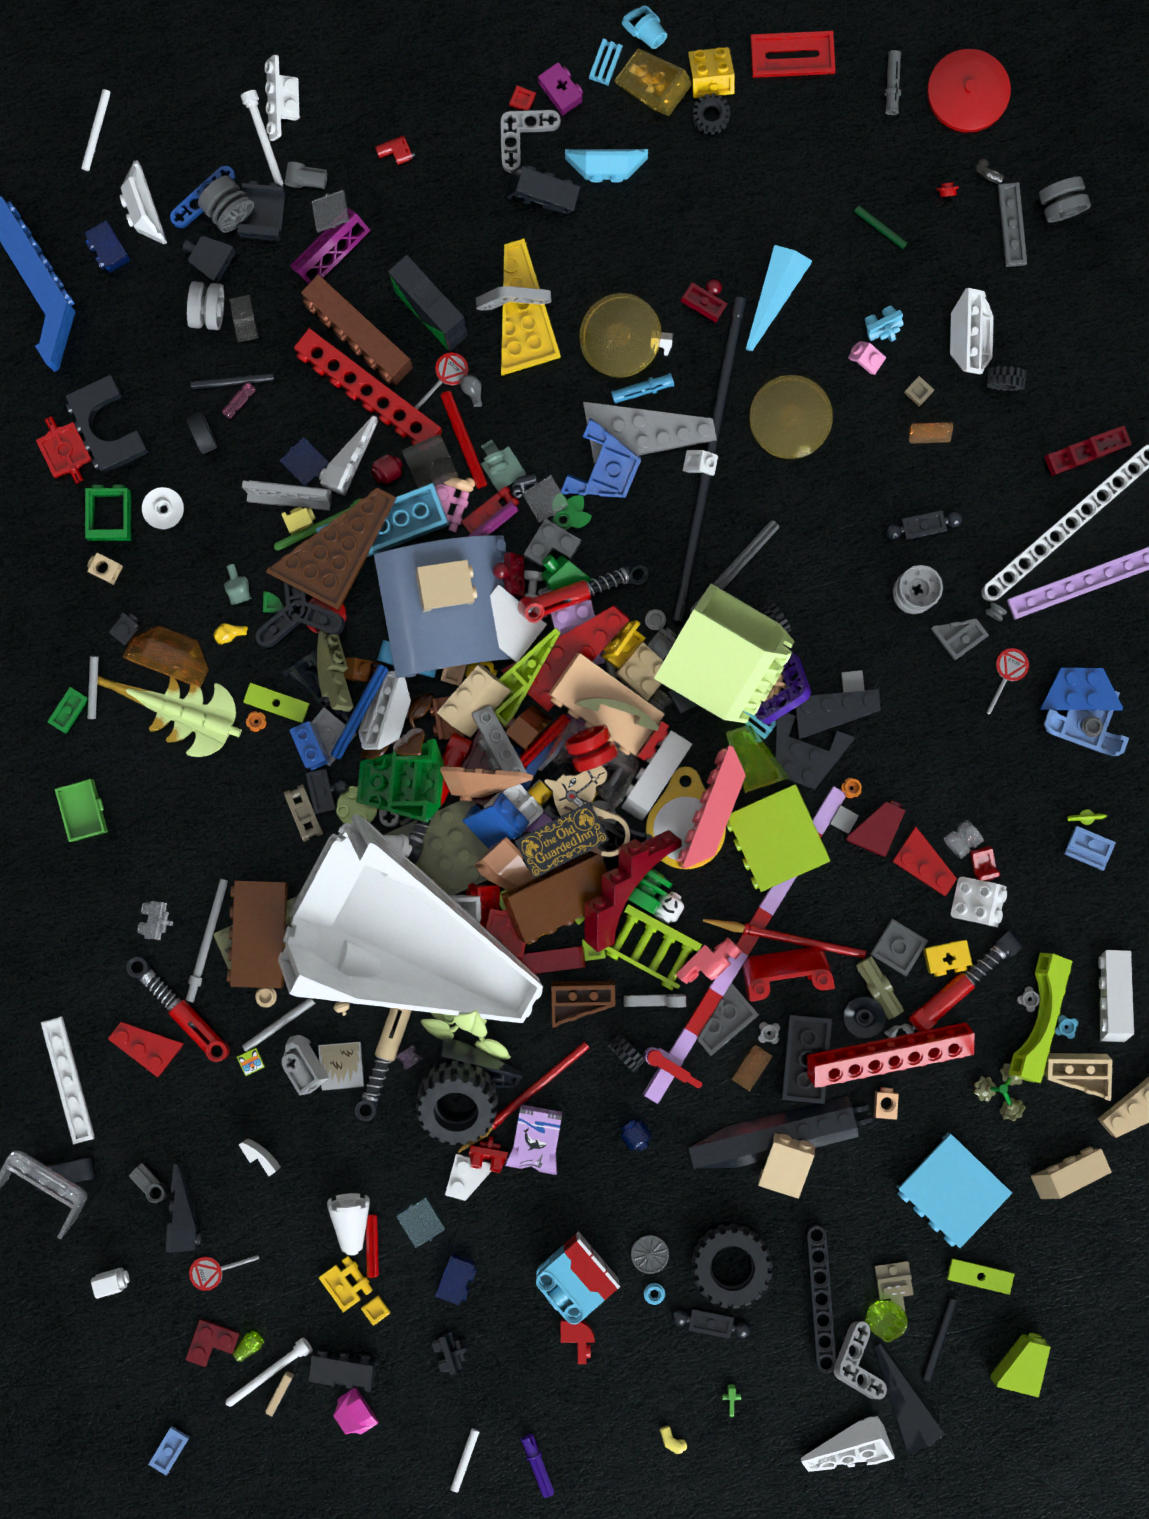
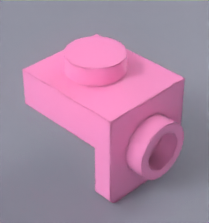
M862 341L854 345L848 357L851 361L858 362L870 374L874 375L886 359L872 344Z

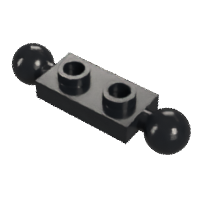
M942 510L904 518L901 520L902 526L898 524L888 525L885 534L890 540L899 539L901 534H904L905 540L942 533L947 531L946 525L951 527L959 526L963 521V516L959 511L954 510L944 517Z
M692 1308L691 1315H688L683 1309H676L672 1313V1321L675 1325L683 1326L689 1323L688 1331L729 1339L731 1332H734L739 1338H745L751 1331L750 1325L745 1321H739L734 1324V1316Z

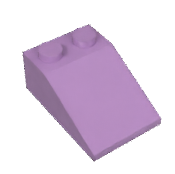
M591 600L551 613L554 629L557 627L561 632L559 636L595 616ZM603 651L592 661L594 664L605 663V660L601 657Z

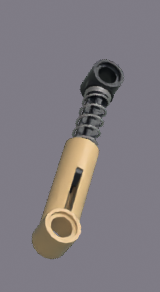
M390 1008L375 1051L377 1060H375V1067L372 1068L373 1072L369 1077V1084L366 1085L367 1090L360 1097L355 1107V1114L362 1121L371 1120L377 1113L379 1091L383 1087V1079H386L385 1073L389 1070V1063L395 1060L412 1011L410 1009ZM399 1010H401L402 1013L398 1025L396 1027V1030H394L393 1026L395 1024ZM363 1104L370 1105L372 1109L370 1115H364L361 1112Z

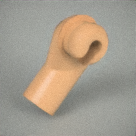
M447 474L443 479L445 485L461 491L471 492L473 487H475V481L472 478L462 480Z

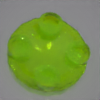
M882 1300L870 1306L865 1322L875 1335L882 1338L885 1342H891L893 1339L904 1334L907 1329L908 1319L899 1305L891 1301Z

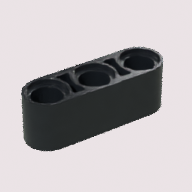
M91 1157L31 1170L35 1191L95 1178Z

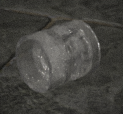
M968 820L957 827V832L952 831L944 837L946 844L960 859L970 852V847L975 848L984 841L979 831Z

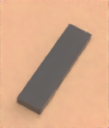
M1019 182L998 184L1005 267L1024 266L1027 264Z

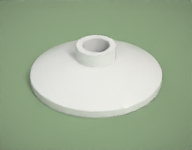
M156 488L146 495L142 503V513L145 520L151 526L158 529H168L175 526L182 518L184 511L181 497L169 488ZM167 506V512L161 513V507Z

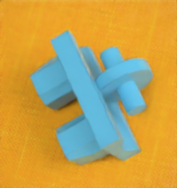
M890 305L882 311L884 318L877 320L875 315L866 317L865 324L870 342L879 337L881 340L888 337L891 342L896 340L895 333L899 332V327L904 325L902 312L900 310L896 311Z

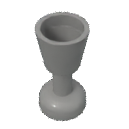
M524 571V578L529 580L528 594H525L524 597L534 598L538 596L536 595L537 582L543 581L541 577L542 572Z

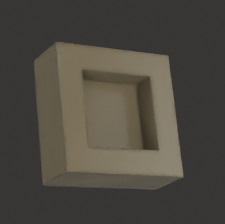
M919 376L904 393L920 407L934 389Z

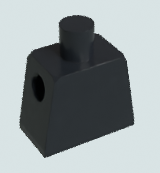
M201 236L197 244L187 239L182 247L183 251L190 254L188 258L189 264L209 281L216 284L219 283L236 252L233 246L205 236Z

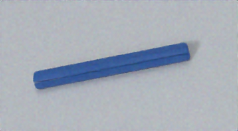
M378 665L337 740L331 752V755L336 759L342 758L388 673V668Z

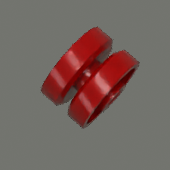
M602 724L587 728L564 742L568 753L575 755L572 762L576 771L582 772L594 769L611 761L619 754L615 743L608 741L611 734L607 725Z

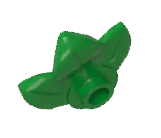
M558 494L555 497L552 505L555 512L553 516V523L568 530L571 527L581 528L589 523L592 516L583 512L584 497L582 495L573 496L568 500L562 494ZM561 517L567 518V522L565 524H561L559 522V519Z

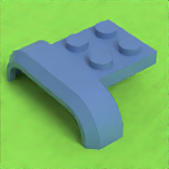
M1115 691L1117 697H1119L1120 692ZM1049 709L1044 722V727L1048 733L1111 756H1118L1124 753L1129 740L1128 737L1106 732L1113 711L1068 710L1064 717L1058 714L1057 711ZM1095 716L1102 721L1103 730L1099 736L1088 737L1083 733L1082 723L1086 718Z

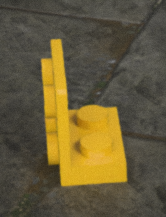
M728 47L689 52L694 98L704 97L705 94L711 96L712 93H715V96L735 94L734 70Z

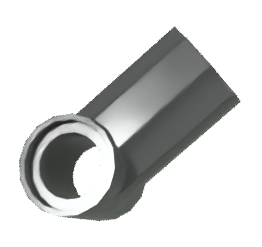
M288 162L285 185L295 188L308 186L325 189L327 170L306 167L298 162Z
M144 1163L136 1167L129 1175L146 1194V1198L150 1202L157 1203L167 1198L169 1193L168 1187L161 1183ZM155 1187L161 1190L160 1198H156L153 1195Z

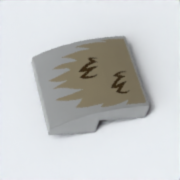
M361 1042L318 1045L319 1062L329 1077L321 1085L322 1090L364 1087Z

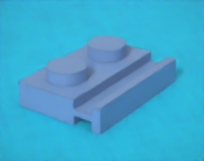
M1075 826L1064 854L1104 871L1116 842Z

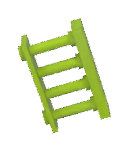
M628 904L624 912L628 913L626 916L628 919L612 948H605L607 950L606 955L615 960L620 957L663 981L661 985L670 990H673L674 987L679 989L680 985L675 982L676 974L683 967L689 954L693 953L694 950L698 952L702 944ZM640 920L646 923L644 927L646 929L631 957H628L619 951L634 923ZM659 930L664 933V940L648 968L639 963L638 960L653 932L656 933ZM677 940L683 943L681 947L683 949L666 978L656 971L671 943Z

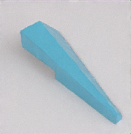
M774 245L746 350H754L811 265L812 260L795 250Z

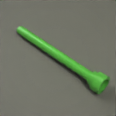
M361 498L353 501V504L350 505V508L355 506L357 502L361 500ZM350 508L276 542L274 549L279 551L317 533L316 528L331 523V521Z

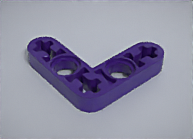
M793 652L782 670L787 688L762 703L755 714L756 718L763 724L774 722L804 703L810 697L811 689L800 658ZM798 673V677L791 681L792 676ZM784 699H787L785 705L779 707L780 702Z

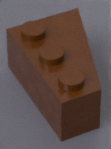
M532 705L518 716L517 719L512 718L505 726L507 730L505 733L507 737L526 751L553 720L535 705Z
M614 980L551 982L552 1028L615 1006Z

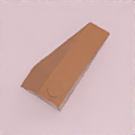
M441 767L440 770L451 794L460 796L461 801L472 802L473 798H483L533 779L531 774L513 771L471 770L461 767Z
M507 837L488 848L474 864L483 877L506 890H510L534 878L529 868L523 862L524 858L520 850Z

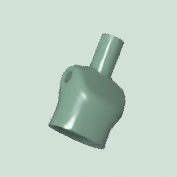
M235 564L228 565L227 570L230 580L224 584L231 605L251 599L247 578L238 576Z

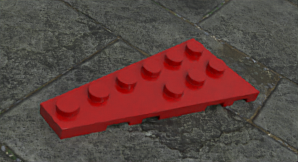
M613 605L559 636L527 694L545 710L549 711L554 703L550 701L553 697L548 695V693L574 656L580 653L592 662L630 618ZM517 662L506 666L501 671L505 674Z

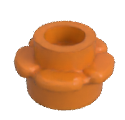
M253 711L248 715L246 725L250 727L251 731L258 732L260 729L265 728L266 717L261 712Z
M848 778L842 784L841 789L846 797L853 798L860 795L862 786L858 780Z

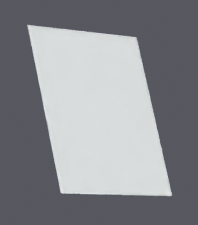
M498 585L490 595L499 648L514 661L518 662L547 624L542 620L537 623H531L518 612L517 606L519 601Z

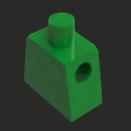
M548 555L542 561V564L547 569L541 574V577L551 591L581 580L591 581L589 576L563 556L555 560L552 555Z

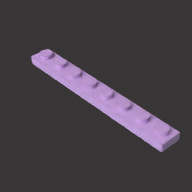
M1149 547L1008 599L1007 602L1014 620L1149 570Z

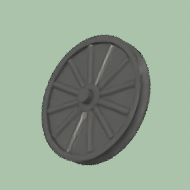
M643 1236L632 1247V1262L643 1273H657L668 1262V1247L657 1236Z

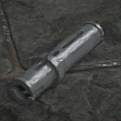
M898 50L888 52L887 89H885V113L888 115L899 113L901 52Z

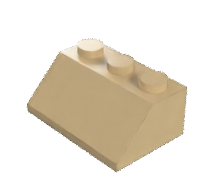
M479 663L437 713L451 726L471 737L478 729L472 714L487 706H491L494 711L510 693L511 689Z

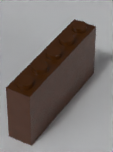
M593 851L588 852L501 894L518 940L527 944L533 943L538 940L539 936L552 934L557 931L558 927L571 925L575 922V919L581 916L585 917V902L602 894V874L606 873L607 869L600 854Z
M235 881V884L231 885V898H234V906H230V919H233V927L229 928V940H232V948L228 950V961H231V969H228L227 982H230V987L284 988V977L278 958L279 954L283 953L285 949L283 939L286 931L288 883Z

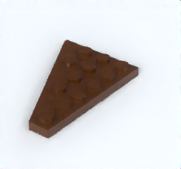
M376 488L367 497L357 502L355 506L342 513L310 539L297 546L291 553L282 557L280 561L269 567L266 572L339 610L397 498Z

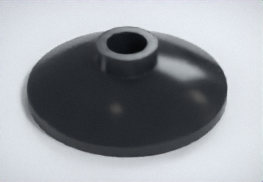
M855 998L848 1003L844 1010L845 1026L857 1037H873L885 1025V1011L882 1005L873 998ZM867 1012L869 1014V1018H863L862 1013Z

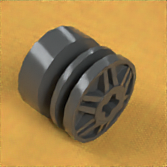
M222 176L205 188L199 197L198 206L207 216L212 217V221L222 232H230L249 217L254 208V202L247 197L245 192L240 191V187L230 176Z

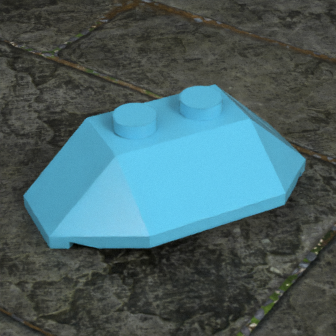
M565 149V160L586 180L591 182H602V180L622 182L623 179H628L648 159V149Z

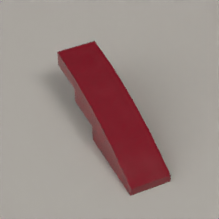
M1125 426L1048 454L1044 458L1053 476L1131 446L1132 443Z

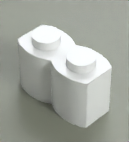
M122 1267L97 1274L91 1279L93 1292L97 1299L123 1291L127 1287V1283L130 1282L128 1272L124 1271Z

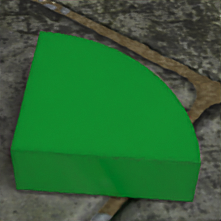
M264 591V613H278L284 608L276 595Z

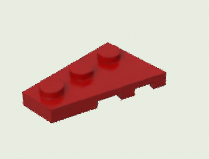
M914 827L892 862L943 896H946L957 878L917 827Z

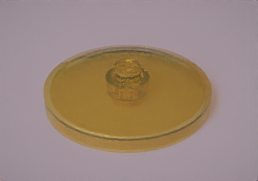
M627 293L608 295L597 301L588 310L582 321L579 336L581 350L588 363L605 375L627 377L636 374L653 360L659 349L661 326L658 316L647 302L635 295Z
M797 375L777 377L766 383L754 397L749 415L750 427L757 442L769 453L781 458H801L816 451L826 440L833 421L832 406L824 390L812 380Z

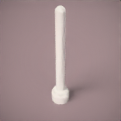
M256 90L247 91L241 94L243 104L250 109L274 182L282 186L283 180L257 107L258 94Z
M302 1337L296 1342L291 1352L226 1400V1405H234L298 1356H307L313 1351L311 1345Z

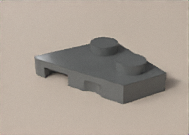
M977 619L937 625L931 628L954 661L989 636Z

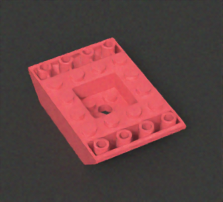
M732 746L722 749L717 754L714 762L717 764V768L711 771L707 783L710 784L709 789L702 793L699 803H702V807L699 811L696 810L692 822L695 823L694 828L688 830L684 840L687 846L680 851L677 862H680V868H688L716 854L746 776Z

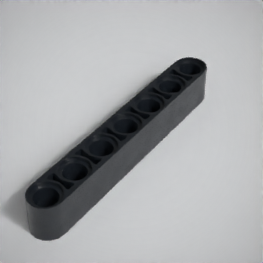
M813 1223L806 1229V1245L815 1362L821 1372L830 1373L834 1370L836 1355L827 1235L820 1224ZM814 1229H819L822 1233L820 1238L812 1239L811 1232ZM817 1250L823 1252V1257L820 1260L812 1259V1254ZM823 1272L825 1274L824 1279L819 1282L815 1281V1273ZM819 1293L826 1294V1299L822 1303L815 1301ZM821 1314L828 1316V1320L824 1324L817 1323V1318ZM828 1336L829 1342L826 1345H820L818 1343L820 1337ZM822 1358H831V1363L828 1366L820 1365Z

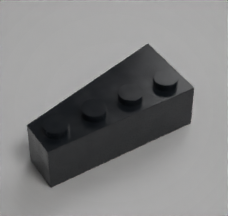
M879 689L810 696L804 703L794 708L797 740L880 711Z

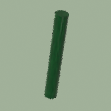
M860 205L855 209L854 212L902 249L908 244L907 241Z

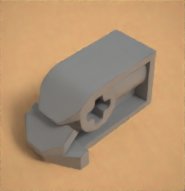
M301 1035L291 1036L286 1043L285 1052L282 1057V1066L298 1094H310L327 1081L329 1077L310 1047V1040Z

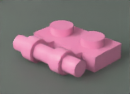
M436 482V489L450 522L448 530L456 533L458 525H461L463 520L461 516L464 508H467L469 493L461 491L460 497L456 498L454 497L455 488ZM451 503L457 505L453 516L448 515Z

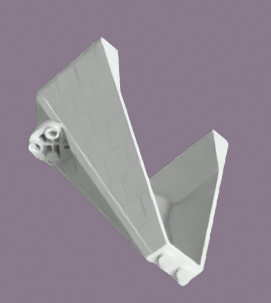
M355 814L352 817L351 824L346 822L339 828V835L332 834L329 837L291 908L290 916L293 917L291 922L292 928L286 927L283 939L286 947L283 953L279 954L278 962L289 994L297 997L449 1015H459L477 1010L481 1018L524 1022L525 1018L531 1014L532 1005L535 1000L542 994L543 986L539 978L429 876L406 858L412 850V846L409 845V838L406 835L383 836L364 817Z

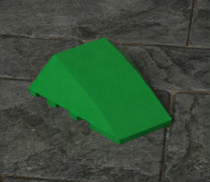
M431 739L427 743H423L421 755H400L393 751L391 754H383L375 759L360 761L356 802L428 823L441 806L443 775L440 770L441 767L445 766L436 740Z

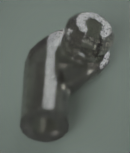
M980 159L975 167L976 171L986 179L1000 184L1003 181L1004 175L988 168L989 162L985 159Z

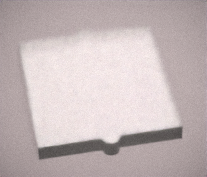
M343 190L330 195L326 194L325 197L312 201L316 230L318 232L335 228L337 225L349 221Z
M549 476L540 483H535V486L526 490L523 494L539 523L552 515L556 516L557 512L569 506L552 476Z

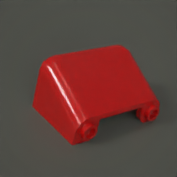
M809 947L756 955L746 958L743 963L745 988L749 1001L765 999L770 993L769 981L807 976L808 980H812L814 987L819 990L835 989L825 952L818 948Z

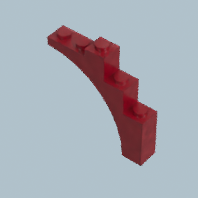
M670 830L642 843L634 839L619 846V867L602 874V894L585 902V942L596 952L614 944L615 932L621 912L634 888L642 878L668 854L682 847V840Z

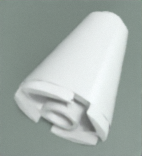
M357 1193L342 1194L336 1196V1200L331 1202L330 1198L327 1202L340 1248L347 1255L358 1254V1251L362 1250L370 1204L369 1197L366 1195L364 1199L360 1198V1194Z

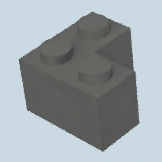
M545 519L526 549L524 558L542 568L544 566L542 564L543 559L550 555L552 551H555L571 561L581 544V540Z

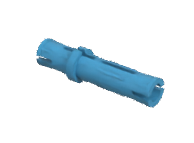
M671 373L654 379L650 377L647 381L611 391L614 403L617 404L618 402L651 392L655 394L658 390L674 386Z

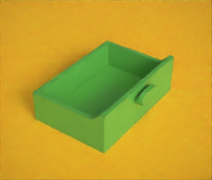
M93 779L55 789L69 842L108 832L102 812L104 810L101 798L98 797Z

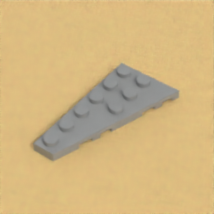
M583 402L587 424L590 418L594 419L637 455L717 440L712 418ZM590 440L593 460L596 463L603 444Z

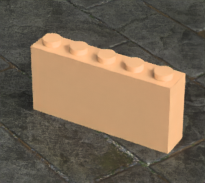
M580 653L574 656L548 693V695L553 697L550 700L560 708L562 705L569 709L567 713L577 720L581 717L586 721L584 724L586 727L607 725L611 734L608 741H614L620 745L618 749L627 756L630 753L637 755L653 730L634 724L636 715L600 704L597 712L575 705L576 700L600 697L621 701L638 708L657 725L665 715Z

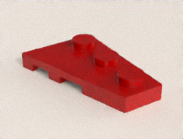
M121 1022L108 1038L157 1077L161 1075L184 1045L180 1041L169 1039Z

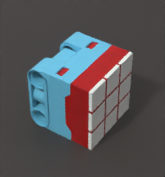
M579 1231L539 1265L536 1271V1284L546 1296L550 1304L570 1324L581 1322L620 1287L618 1277Z

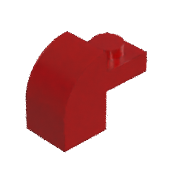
M561 1318V1343H578V1364H586V1358H591L590 1345H586V1343L595 1342L591 1326L584 1320L578 1324H570L565 1318Z

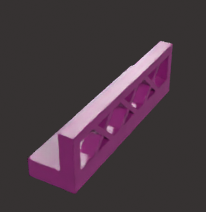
M347 208L290 267L309 285L313 279L310 280L306 273L311 268H317V275L323 278L371 230L355 212ZM358 223L363 229L357 235H351L352 227ZM340 239H346V246L341 250H337V242ZM332 253L331 261L328 264H322L323 256Z

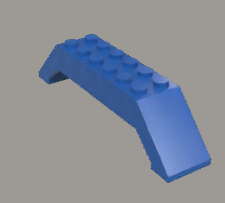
M0 196V242L45 313L40 343L35 347L45 363L56 372L60 368L75 315V310L72 307L75 303L69 293L63 288L64 285L54 271H51L53 270L52 265L43 255L39 244L31 236V231L22 221L16 207L13 206L11 201L6 202Z

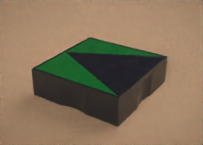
M408 255L388 271L394 292L449 352L468 336L464 316L439 291Z

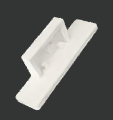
M273 55L265 63V72L267 73L265 91L268 94L266 112L268 114L267 133L269 134V141H275L281 137V119L298 120L300 118L298 78L279 75L278 55Z

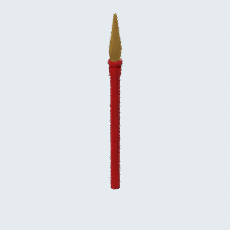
M703 919L704 922L733 932H742L743 935L760 936L863 959L866 955L865 950L762 929L748 923L743 925L733 921Z
M585 1042L578 1046L502 1111L496 1113L495 1122L485 1136L480 1135V1139L472 1142V1140L468 1141V1144L462 1145L458 1153L487 1137L507 1116L586 1052L589 1046Z

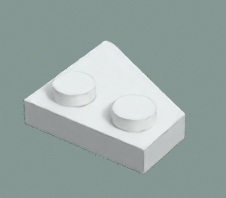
M456 1153L445 1195L466 1201L491 1172L489 1171L491 1163L483 1161L481 1169L471 1168L470 1157Z

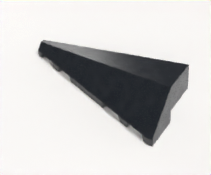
M317 647L306 653L282 672L285 677L290 676L296 681V686L299 689L304 688L313 696L312 700L347 724L355 709V705L353 703V708L349 712L335 710L331 707L329 697L322 696L317 669ZM361 723L359 724V726H358V728H357V730H356L357 733H358V731H359V728H360Z
M547 806L543 811L544 814L553 820L561 817L558 810L551 806ZM601 821L610 840L598 845V847L607 851L619 848L625 840V829L615 824ZM629 829V842L637 839L642 843L653 837L650 834ZM619 854L610 857L604 856L619 867Z
M879 1342L874 1346L905 1449L910 1454L928 1447L945 1434Z

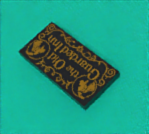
M588 802L515 840V843L531 874L536 878L610 840L591 802Z

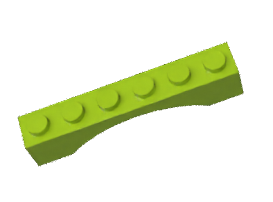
M1040 953L1035 970L1040 994L1037 1020L1027 1041L1013 1054L1009 1075L1026 1081L1041 1083L1047 1057L1050 1053L1052 1038L1055 1033V1026L1060 1014L1068 976L1071 972V960L1055 954Z

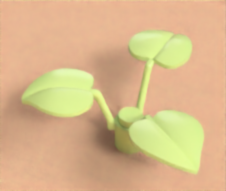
M477 1010L456 1015L454 1018L456 1025L454 1027H449L447 1023L436 1019L421 1020L426 1030L439 1039L443 1040L444 1037L453 1039L454 1034L452 1032H455L460 1027L479 1037L480 1041L475 1043L478 1050L497 1060H506L511 1057L502 1044L495 1040L484 1038L487 1034L485 1026L487 1020L481 1018Z

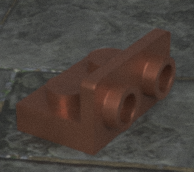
M451 696L438 699L432 698L433 703L430 706L431 716H435L436 724H433L434 736H439L440 741L450 739L453 733L465 737L464 733L451 726L437 713Z

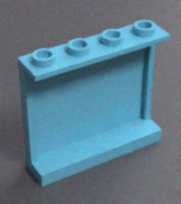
M947 1132L942 1138L944 1140L900 1186L897 1185L896 1187L900 1190L898 1195L906 1203L910 1200L915 1205L913 1208L915 1212L921 1217L926 1215L931 1220L928 1224L936 1232L941 1230L946 1235L944 1239L952 1247L956 1244L961 1248L1012 1192L956 1138Z

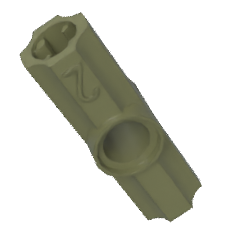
M872 956L859 962L856 967L867 984L866 987L873 999L882 1005L887 1019L894 1018L904 1010L894 995L890 982L881 973Z

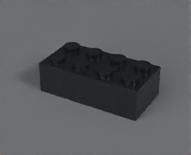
M788 1014L780 1096L782 1100L825 1104L826 1086L815 1088L808 1077L807 1055L829 1051L831 1018Z

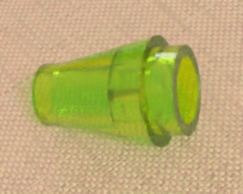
M255 1331L246 1333L237 1349L233 1352L234 1358L242 1362L245 1358L260 1350L264 1343L263 1338Z

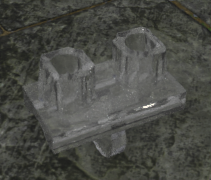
M151 901V903L142 904V914L149 916L147 923L140 922L137 932L144 935V938L160 940L161 933L166 931V925L173 926V921L168 920L169 912H165L167 903Z

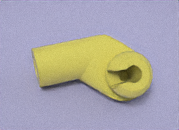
M670 1426L660 1428L666 1448L676 1454H680L687 1449L685 1440L673 1438Z

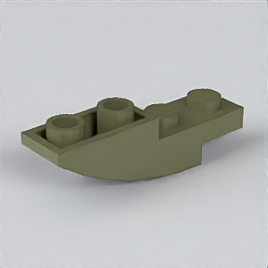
M320 631L317 644V669L322 696L329 697L332 709L349 712L353 708V703L344 676L348 666L338 634L332 635Z

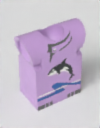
M521 1105L514 1146L505 1166L520 1169L533 1167L539 1172L557 1175L556 1147L562 1112Z

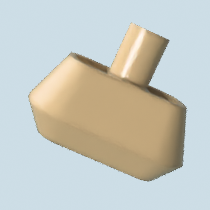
M337 1002L334 1004L333 1009L337 1013L342 1012L344 1016L347 1014L346 1010L349 1009V1002Z

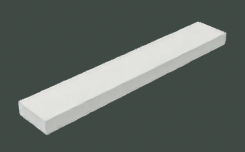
M63 1016L41 1022L73 1144L94 1139V1132Z

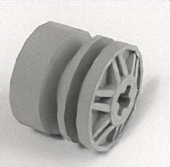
M923 565L913 566L899 576L894 583V601L906 613H923L940 599L943 590L942 579L931 567ZM915 587L918 588L917 592L919 594L914 595V590H912Z

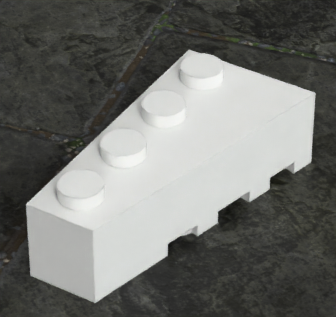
M670 731L669 735L662 742H658L659 750L650 759H647V762L650 764L646 770L641 768L636 776V779L639 781L635 786L631 784L624 794L627 796V799L621 808L643 821L692 745V743L673 731Z
M1105 950L1099 956L1098 961L1099 969H1101V977L1099 979V988L1101 989L1100 1041L1125 1042L1134 1034L1131 951Z

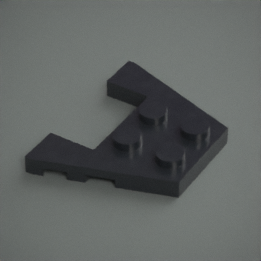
M786 713L777 719L775 775L815 789L850 746L855 737L836 731L829 751L789 737L796 716Z

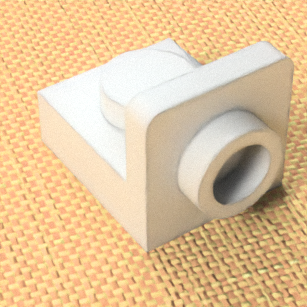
M687 450L683 471L714 475L718 456L704 450Z

